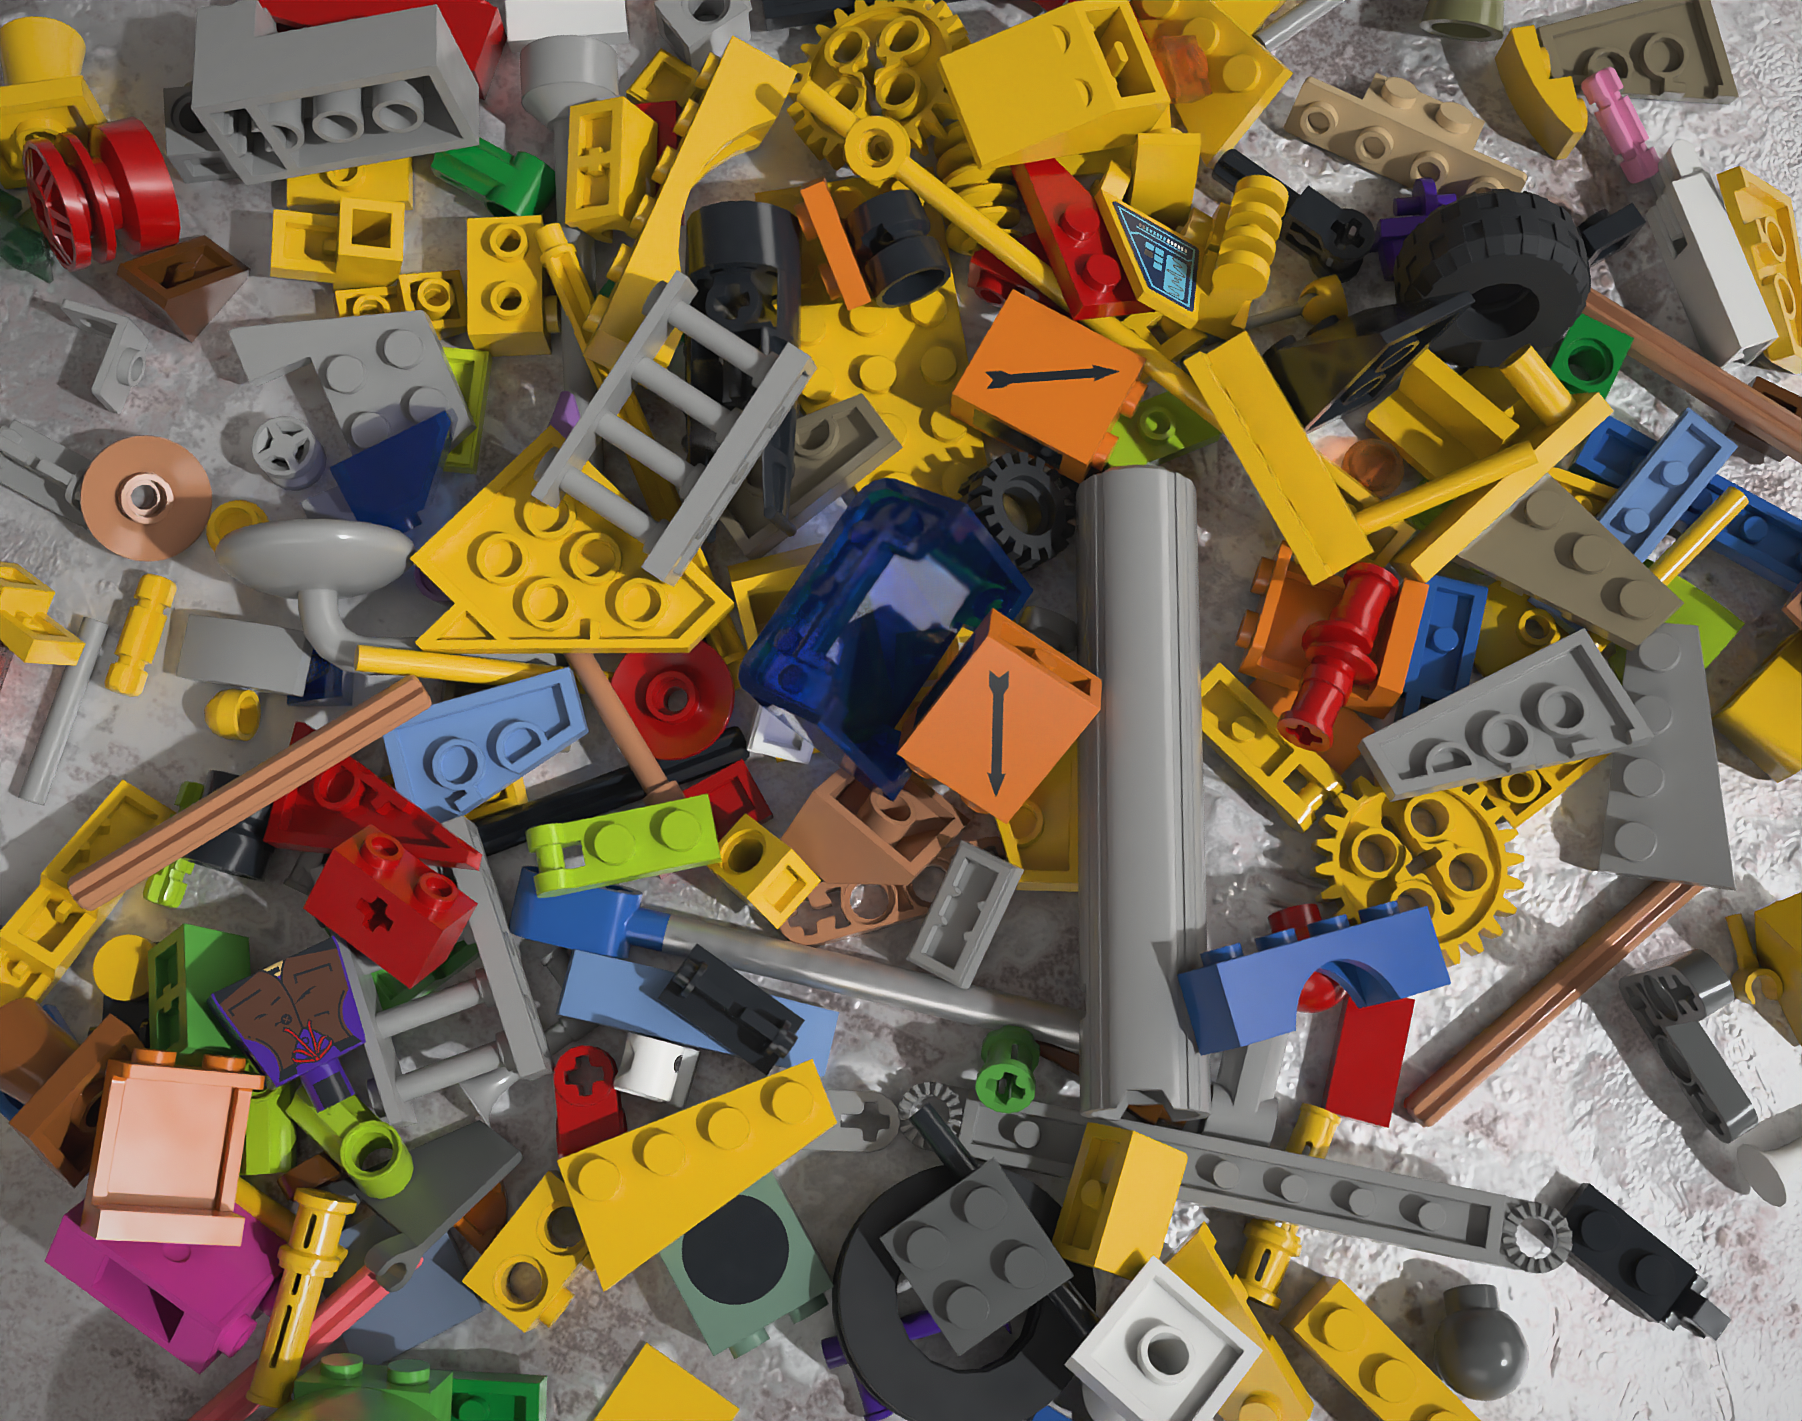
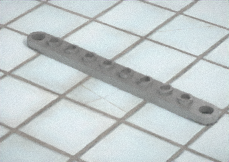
M924 1082L912 1086L903 1095L898 1106L899 1127L902 1134L914 1146L934 1152L908 1118L913 1115L915 1107L922 1100L938 1098L944 1101L949 1108L950 1119L947 1125L976 1161L987 1162L994 1157L1001 1166L1070 1180L1087 1122L1133 1130L1185 1152L1188 1160L1177 1195V1202L1528 1274H1543L1555 1270L1566 1261L1573 1246L1572 1231H1570L1568 1222L1556 1208H1552L1544 1203L1508 1197L1506 1195L1125 1119L1109 1121L1086 1118L1080 1115V1110L1032 1101L1028 1107L1019 1112L1001 1113L986 1107L979 1100L975 1089H966L938 1082ZM1527 1218L1542 1220L1552 1230L1554 1245L1551 1252L1544 1258L1535 1259L1527 1256L1516 1243L1517 1237H1515V1233H1517V1227Z

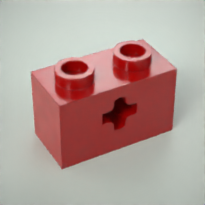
M370 824L332 850L303 909L411 989L446 961L478 903L459 890L448 877L435 872L404 849L397 839L383 833Z

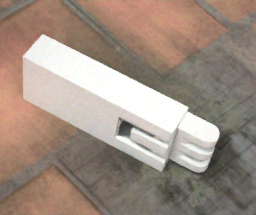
M1679 139L1671 145L1658 163L1659 172L1650 177L1658 199L1656 201L1657 205L1651 207L1645 216L1704 358L1727 372L1749 365L1779 336L1709 171H1704L1693 144L1688 140Z

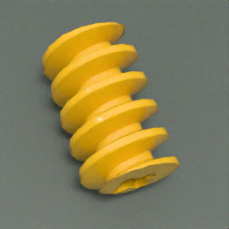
M956 121L945 127L948 137L945 140L935 137L933 142V150L938 159L936 172L939 180L1014 239L1022 237V232L1010 229L1021 221L1019 210L1009 206L1018 198L1016 188L1005 184L1013 178L1010 166L979 171L960 122ZM943 216L945 225L948 226L945 238L949 248L956 253L973 256L975 251L984 249L982 245Z

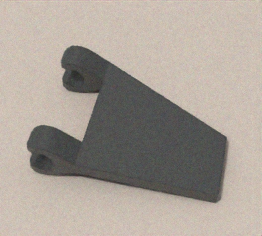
M481 1120L409 1150L414 1167L411 1180L404 1190L393 1197L384 1199L371 1198L359 1190L351 1177L318 1189L357 1201L356 1209L359 1203L363 1202L399 1233L374 1245L367 1252L364 1259L366 1267L376 1275L377 1283L386 1291L397 1292L403 1288L412 1277L423 1254L524 1159L519 1149L489 1128ZM391 1159L384 1161L380 1164H377L364 1171H378L385 1167ZM354 1213L346 1215L342 1231L348 1226Z

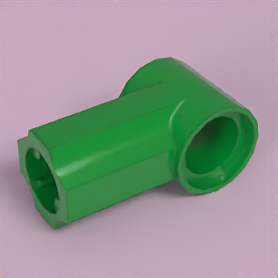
M480 137L479 145L435 153L434 160L430 166L434 176L483 202L487 210L494 217L542 216L556 195L555 171L549 165L527 152L518 151L513 156Z

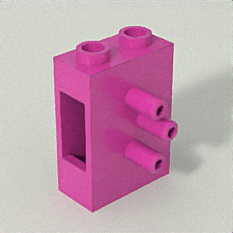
M83 1199L63 1216L44 1261L200 1375L222 1353L228 1358L233 1357L250 1338L257 1325L255 1320L263 1313L271 1317L284 1268L278 1265L279 1259L277 1254L279 1247L288 1244V1242L236 1203L234 1204L233 1212L245 1217L241 1246L96 1240L80 1230L85 1201Z

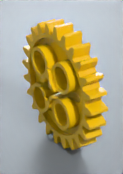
M855 0V12L849 16L837 8L834 10L837 23L830 29L818 24L815 27L821 38L817 45L810 43L801 45L800 48L808 58V61L791 65V68L797 71L795 77L799 81L793 83L788 92L789 97L794 102L787 108V113L796 123L793 129L819 161L825 158L836 171L846 163L853 174L857 175L846 160L844 150L846 139L796 101V97L802 87L809 80H812L860 119L868 116H886L896 120L906 130L910 139L911 149L915 148L920 154L926 156L929 154L926 139L933 135L945 140L948 134L942 125L946 118L959 120L936 64L939 57L972 44L968 38V32L958 15H953L943 0L936 4L933 0H894V2L891 0H875L874 5L867 6L864 0ZM877 136L873 139L870 146L871 154L880 161L888 156L890 145L885 137Z
M1363 776L1358 777L1351 783L1356 799L1347 794L1340 793L1331 801L1342 817L1325 814L1319 819L1318 825L1332 836L1331 838L1317 839L1310 847L1317 854L1327 857L1326 863H1322L1309 871L1312 877L1328 879L1329 888L1315 897L1316 902L1326 903L1335 901L1338 910L1330 918L1346 914L1349 924L1355 926L1361 924L1358 914L1359 910L1395 901L1400 894L1413 897L1420 907L1428 906L1447 968L1460 963L1459 946L1470 956L1483 952V944L1478 933L1490 939L1501 936L1503 930L1493 918V915L1508 917L1515 914L1517 908L1505 899L1503 895L1504 893H1512L1524 888L1522 881L1507 875L1509 868L1525 861L1523 855L1506 852L1504 846L1505 843L1518 835L1517 829L1498 830L1495 824L1505 812V807L1503 805L1486 811L1480 805L1488 790L1484 785L1469 794L1462 791L1463 786L1390 802L1375 776V787ZM1413 807H1421L1433 815L1436 821L1434 837H1426L1414 829L1411 823ZM1382 818H1388L1392 822L1394 834L1384 829L1381 824ZM1361 841L1372 842L1382 850L1385 857V865L1381 872H1373L1361 864L1358 857V847ZM1421 856L1427 866L1421 870L1420 874L1412 876L1407 871L1406 865L1413 858ZM1452 860H1459L1471 869L1474 883L1470 891L1461 890L1452 883L1449 877V866ZM1439 898L1448 902L1451 906L1452 911L1450 915L1444 914L1441 910Z

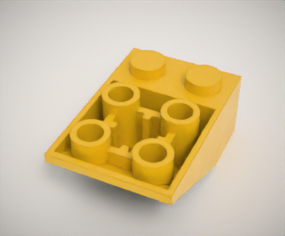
M1081 0L1070 2L941 56L936 62L979 171L1135 145L1137 134L1149 133L1171 102L1128 0Z

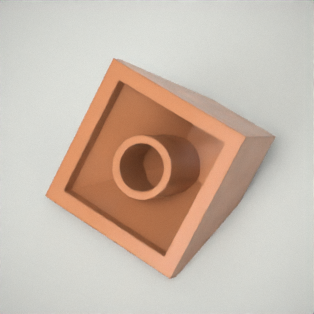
M873 739L811 793L780 840L792 848L805 864L827 884L909 885L965 829L971 820Z

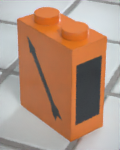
M1012 289L952 392L950 415L1019 452H1027L1028 457L1032 459L1036 456L1046 461L1045 466L1051 469L1055 468L1060 474L1080 484L1084 481L1091 466L1102 471L1119 440V437L1111 434V431L1120 415L1122 414L1131 419L1139 407L1149 386L1140 381L1147 359Z
M992 608L903 723L896 754L904 758L909 768L919 776L926 779H937L957 792L962 801L972 810L981 814L990 813L1007 824L1101 710L1102 680Z

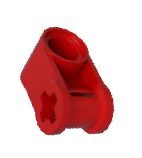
M580 1045L571 1048L559 1058L554 1068L553 1080L557 1108L556 1142L558 1160L628 1132L625 1110L622 1108L621 1091L614 1089L613 1086L618 1073L616 1061L607 1051L599 1047ZM589 1056L591 1066L602 1067L604 1072L603 1080L593 1083L592 1094L585 1095L583 1085L572 1084L570 1080L571 1071L580 1069L582 1064L581 1058Z

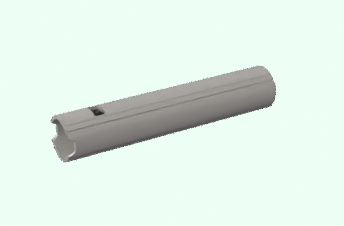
M1154 465L1117 466L1087 478L1079 484L1076 491L1077 664L1102 680L1101 710L1077 738L1079 989L1086 993V1018L1079 1022L1080 1115L1097 1120L1119 1121L1128 1105H1163L1173 1122L1207 1118L1211 1115L1210 1054L1200 1056L1177 974L1203 968L1200 953L1207 952L1197 492L1192 480L1180 473L1166 470L1164 467Z

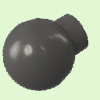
M1471 1284L1444 1291L1443 1299L1447 1317L1440 1322L1434 1335L1433 1359L1439 1375L1453 1391L1471 1400L1493 1401L1509 1395L1523 1381L1528 1370L1530 1353L1529 1346L1519 1324L1508 1313L1501 1310L1497 1287L1490 1284Z

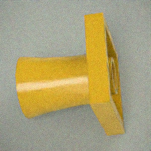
M37 16L22 17L9 21L0 28V64L4 86L0 87V183L5 190L27 187L23 166V145L27 140L44 137L54 145V139L59 133L69 131L78 137L88 151V131L93 125L108 122L81 75L86 52L83 38L75 29L55 19Z

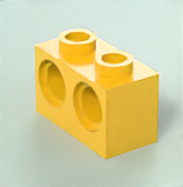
M548 1170L462 1280L465 1285L524 1333L535 1329L540 1321L550 1328L575 1297V1294L567 1289V1287L583 1266L590 1272L595 1271L584 1236L576 1245L570 1247L559 1243L553 1235L552 1222L555 1215L564 1207L573 1208L561 1172L558 1170ZM520 1262L532 1264L541 1275V1290L532 1301L519 1299L514 1295L510 1287L511 1272Z

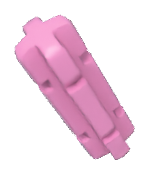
M1606 67L1588 76L1581 83V89L1589 105L1596 103L1599 110L1594 115L1615 156L1621 153L1624 161L1620 163V166L1627 180L1632 184L1639 183L1659 172L1658 163L1660 158L1654 146L1647 148L1645 141L1649 139V136L1629 96L1627 95L1622 98L1619 90L1624 86L1616 70L1612 67Z

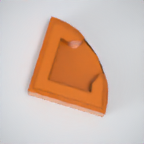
M503 1180L453 1226L481 1255L507 1224L509 1206Z

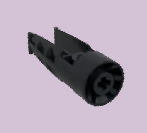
M747 200L718 202L703 206L691 213L686 222L685 275L688 276L698 292L689 305L767 356L771 352L780 355L788 342L801 350L802 227L798 217L784 208L769 203ZM684 333L685 382L722 406H738L741 410H744L757 388L752 386L753 378L724 359L722 364L719 361L720 356ZM798 398L762 451L764 516L789 537L797 533L796 526L788 519L791 484L795 476L794 449L796 423L800 408ZM684 413L687 439V457L685 461L694 467L699 463L707 467L721 445L715 441L717 433ZM717 522L705 539V542L709 544L716 540Z

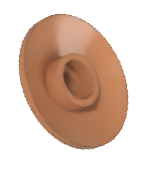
M136 435L111 443L93 458L81 482L80 508L90 532L103 546L113 553L135 561H160L183 552L200 537L211 514L212 491L203 466L186 448L162 437ZM140 485H149L154 493L153 501L146 507H136L131 499L133 490Z

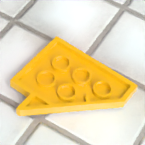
M552 425L544 430L410 557L413 564L454 603L447 612L415 641V644L423 652L442 654L689 653L735 606L734 602L692 561L674 587L662 582L641 568L648 557L643 552L644 544L567 493L556 509L532 496L531 492L538 483L533 479L539 462L552 447L560 449L566 440ZM589 461L586 462L581 470L583 473L632 504Z

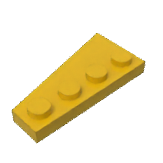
M813 1059L557 1160L603 1292L610 1289L643 1263L657 1255L683 1234L715 1213L741 1192L837 1124Z

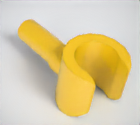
M1742 914L1725 917L1739 967L1730 980L1734 997L1743 1003L1755 1005L1752 983L1758 977L1764 996L1770 1000H1779L1783 993L1781 978L1770 969L1760 968L1757 956L1753 952Z

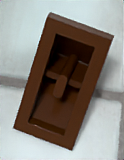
M202 235L120 263L116 274L146 310L192 343L248 279L251 269L207 236Z

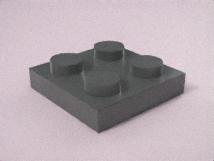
M994 1157L880 1236V1240L958 1357L1074 1276Z

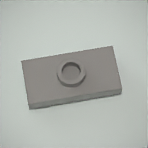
M961 840L906 960L960 988L969 989L1024 869Z

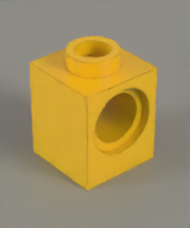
M746 813L718 843L722 862L706 865L733 894L776 929H779L821 881L792 848Z

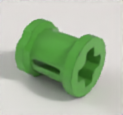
M1006 1025L998 1030L990 1031L984 1038L981 1058L985 1064L977 1074L975 1090L979 1100L986 1107L996 1112L1009 1114L1023 1110L1034 1099L1036 1080L1033 1072L1039 1064L1040 1046L1034 1040L1031 1032L1019 1026ZM1013 1044L1018 1045L1016 1060L1011 1059ZM1001 1078L1006 1079L1004 1094H1000L998 1091Z

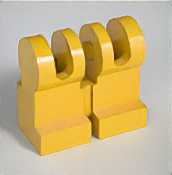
M1250 175L1240 179L1236 183L1231 206L1220 202L1212 215L1213 223L1204 250L1199 282L1201 292L1198 322L1193 328L1227 341L1245 330L1252 300L1259 298L1266 291L1270 276L1269 266L1274 259L1276 251L1275 242L1280 235L1282 227L1281 218L1285 214L1288 202V191L1278 180L1265 175Z

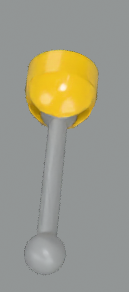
M1336 274L1329 275L1307 284L1302 290L1297 304L1248 317L1245 330L1300 315L1307 323L1314 326L1331 315H1337L1339 320L1347 318L1346 297ZM1206 333L1208 338L1205 340L1204 345L1208 346L1220 341L1222 338Z

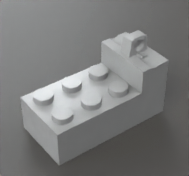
M241 0L226 6L213 5L197 8L191 109L246 186L479 145V86L437 4L280 33L277 32L276 23L267 8H262L258 0Z

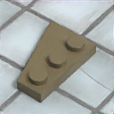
M1641 0L1544 25L1536 29L1539 46L1545 47L1549 54L1551 66L1549 79L1572 76L1576 94L1584 95L1581 83L1588 76L1603 68L1612 67L1616 70L1624 86L1619 90L1622 97L1628 95L1629 98L1724 105L1731 104L1739 97L1711 0Z
M862 393L797 418L794 449L795 476L791 484L788 519L796 526L797 530L903 448ZM762 453L719 518L741 551L750 560L762 558L789 537L764 516Z
M1548 472L1451 560L1468 570L1471 566L1502 582L1500 586L1520 596L1526 594L1560 611L1561 617L1631 652L1684 604Z

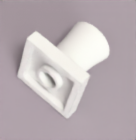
M1153 1255L1064 1365L1083 1381V1399L1093 1421H1211L1263 1350Z

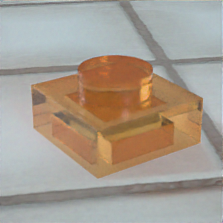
M1196 35L1161 36L1147 43L1171 99L1170 104L1194 103L1212 94L1207 77V58L1203 50L1198 46Z

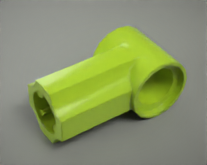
M250 1063L246 1064L245 1071L253 1072ZM300 1077L272 1091L269 1089L264 1091L253 1089L239 1175L287 1173L297 1166V1123L286 1113V1109L291 1104L295 1092L301 1084Z
M304 1086L295 1092L291 1104L286 1109V1113L352 1178L362 1193L371 1198L384 1199L393 1197L404 1190L412 1177L414 1169L413 1160L394 1127L379 1119L355 1094L317 1113ZM380 1148L393 1150L391 1160L385 1167L374 1172L362 1171L363 1162L368 1154Z

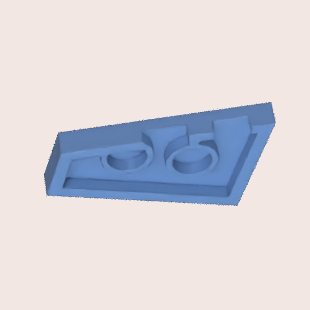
M570 667L433 704L427 710L383 735V740L396 790L442 823L466 815L589 733L573 670Z

